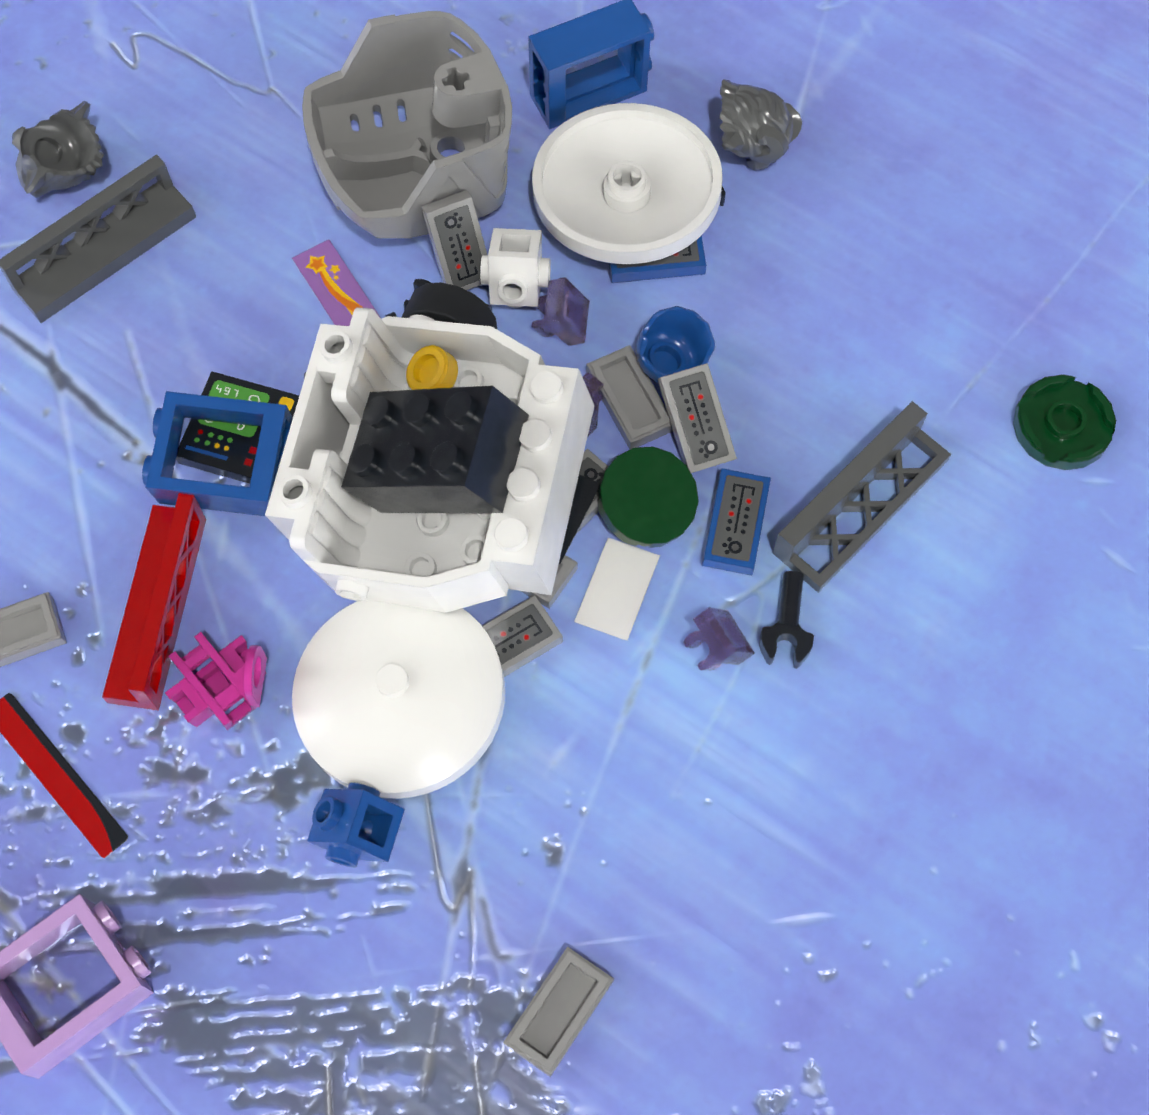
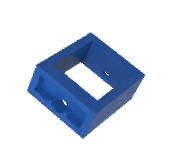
M632 0L616 2L528 36L530 96L549 130L560 126L565 121L584 111L616 104L647 91L648 71L652 69L650 41L654 40V30L647 14H640ZM618 49L617 55L566 74V69Z
M166 391L163 407L157 408L153 418V435L156 438L153 453L145 458L143 464L142 480L144 485H146L145 488L159 504L176 505L178 494L184 493L194 495L201 509L265 516L293 420L287 405ZM185 418L261 427L250 487L172 478Z

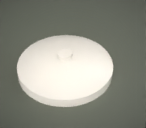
M618 103L600 106L584 111L565 121L542 144L536 156L532 172L535 207L542 223L554 238L580 255L597 261L615 264H639L656 261L671 256L691 245L708 229L718 211L723 180L718 153L704 132L677 113L657 106L637 103Z
M368 600L356 601L331 617L315 633L300 658L292 690V709L299 736L317 764L335 781L347 788L349 783H359L378 790L380 798L393 799L428 794L454 782L477 763L493 741L499 728L505 704L504 674L497 651L488 633L470 613L463 608L445 613Z

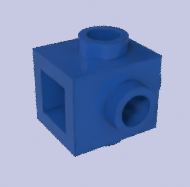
M349 783L347 789H324L321 800L313 811V824L307 841L326 849L325 858L343 866L356 868L359 860L389 862L405 809L380 798L378 790L359 783Z

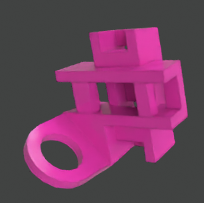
M202 632L194 636L199 645L184 657L180 658L176 651L169 655V658L185 678L166 691L165 694L179 706L185 714L183 717L193 726L198 727L212 715H215L226 730H229L257 707L260 708L264 676L266 675L267 656L259 645H251L247 649L246 640L242 635L217 652ZM210 658L212 660L197 673H192L195 668ZM243 698V703L227 715L225 714L226 710Z

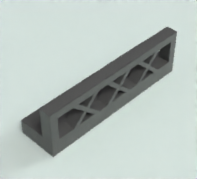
M156 154L0 259V269L15 294L38 321L43 323L195 219L196 214L193 206L173 186L165 163ZM156 177L157 182L139 193L144 184ZM116 205L112 213L100 219L105 210ZM73 232H76L72 240H70L64 245H61L65 237H67ZM32 259H36L33 266L20 275L17 274L16 270Z
M913 401L778 534L773 554L792 571L802 573L804 581L818 593L944 466L951 456V453L921 430L928 413ZM911 442L932 458L924 468H903L901 452ZM893 461L894 468H886ZM895 479L897 496L892 501H870L869 484L873 480ZM904 479H913L904 487ZM861 493L862 501H853ZM841 512H863L864 529L859 534H837L836 517ZM871 512H880L872 520ZM827 526L829 527V534H820ZM808 545H830L831 563L820 574L798 556ZM838 545H847L840 553L838 552Z

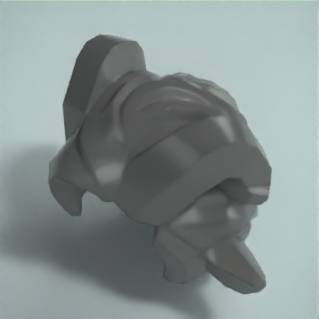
M722 80L720 88L722 112L720 113V119L723 123L720 125V129L724 132L722 136L723 149L739 157H749L750 159H746L747 165L753 170L768 168L770 163H775L777 159L787 152L790 142L801 131L802 119L800 114L791 104L785 103L774 92L751 85H741L729 80Z
M83 101L70 111L61 109L50 116L48 120L40 121L35 127L25 129L26 127L22 126L12 134V144L19 150L16 170L19 182L27 194L30 193L38 198L51 190L71 188L82 181L89 180L91 178L90 175H95L96 169L102 167L104 153L100 150L99 137L95 134L96 127L91 125L88 120L91 104Z

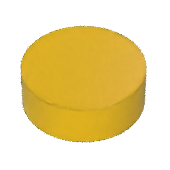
M434 345L425 346L413 355L406 371L407 383L412 390L452 388L457 379L458 364L453 355L442 348Z

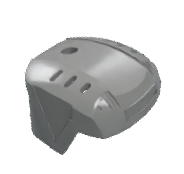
M425 11L369 19L342 69L318 79L305 88L302 104L304 129L309 149L322 183L336 208L341 210L352 222L376 238H413L429 234L421 206L467 190L472 196L477 218L488 215L503 204L507 187V158L512 125L510 93L488 46L473 29L456 16L441 11ZM451 32H454L464 41H466L471 46L473 51L468 46H466L461 40L453 36ZM449 49H454L456 52H458V53H459L460 55H462L463 57L460 58L458 55H456L455 53H453V52L450 51ZM399 105L405 109L406 121L404 122L399 120L397 109ZM377 111L381 114L382 127L375 125L373 112ZM352 120L357 121L359 131H353L351 127ZM447 149L460 151V153L447 157L440 154Z

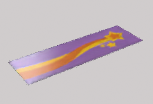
M329 239L292 258L334 325L350 326L356 307L375 310Z

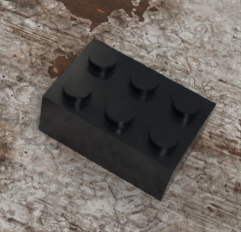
M493 385L370 392L341 488L380 513H503L509 492L506 486L510 473L514 471L521 447L519 438L523 424L528 420L529 414Z

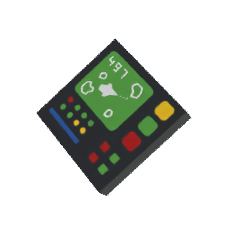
M211 371L201 394L204 396L287 405L292 417L294 416L299 395L213 371ZM191 418L178 447L176 460L178 464L250 484L261 427Z

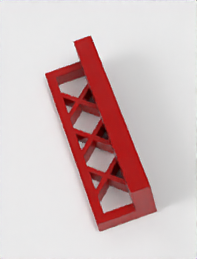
M179 493L175 508L152 505L102 698L109 704L159 711L171 663L169 655L174 651L206 523V518L194 495Z

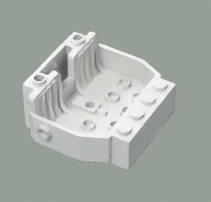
M356 307L350 326L320 323L265 516L285 535L295 553L342 598L355 601L368 600L446 613L507 596L508 589L552 595L593 415L594 403L578 368L545 365L540 354L492 326L435 321L424 315H411L409 318L387 316L381 319L374 309ZM425 346H438L456 359L458 375L452 388L493 385L529 414V418L524 422L520 434L521 447L514 471L510 473L506 486L509 492L503 513H380L341 488L370 392L412 390L407 383V367L413 355Z

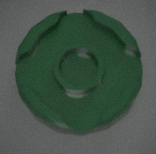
M1064 374L1044 377L1029 386L1016 406L1013 426L1018 442L1029 456L1048 467L1072 470L1084 468L1102 456L1112 441L1116 427V417L1111 402L1098 387L1089 382L1085 385L1082 382L1074 381L1076 377Z
M653 446L632 448L618 455L601 475L600 486H598L599 498L597 499L599 513L608 530L625 543L634 546H650L649 548L662 547L680 537L695 518L699 502L696 481L687 465L671 452Z

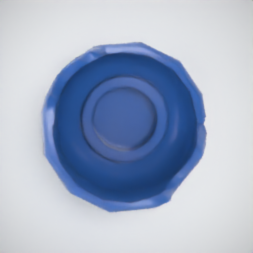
M679 306L662 309L653 314L642 329L636 345L639 366L645 374L657 383L660 377L708 363L715 350V340L709 323L695 311Z

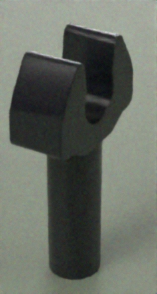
M786 571L783 573L778 622L771 627H763L760 634L759 648L768 665L773 663L777 642L781 640H786L793 644L795 650L793 654V667L796 669L807 659L813 647L814 635L806 632L799 625L804 575L797 571Z

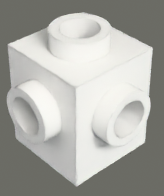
M493 228L488 255H482L480 269L481 285H489L490 305H507L513 308L523 306L538 307L541 287L549 288L551 274L550 258H542V230Z

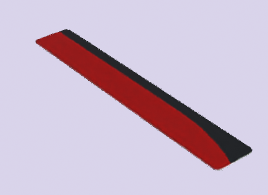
M11 693L0 699V733L102 858H106L127 841L128 835Z

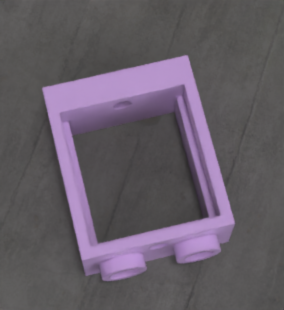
M79 894L0 951V1042L22 1075L39 1079L154 993L145 980V977L152 973L150 967L133 945L126 950L114 934L122 927L113 912L103 901L95 905ZM79 924H82L121 983L42 1040L4 979Z

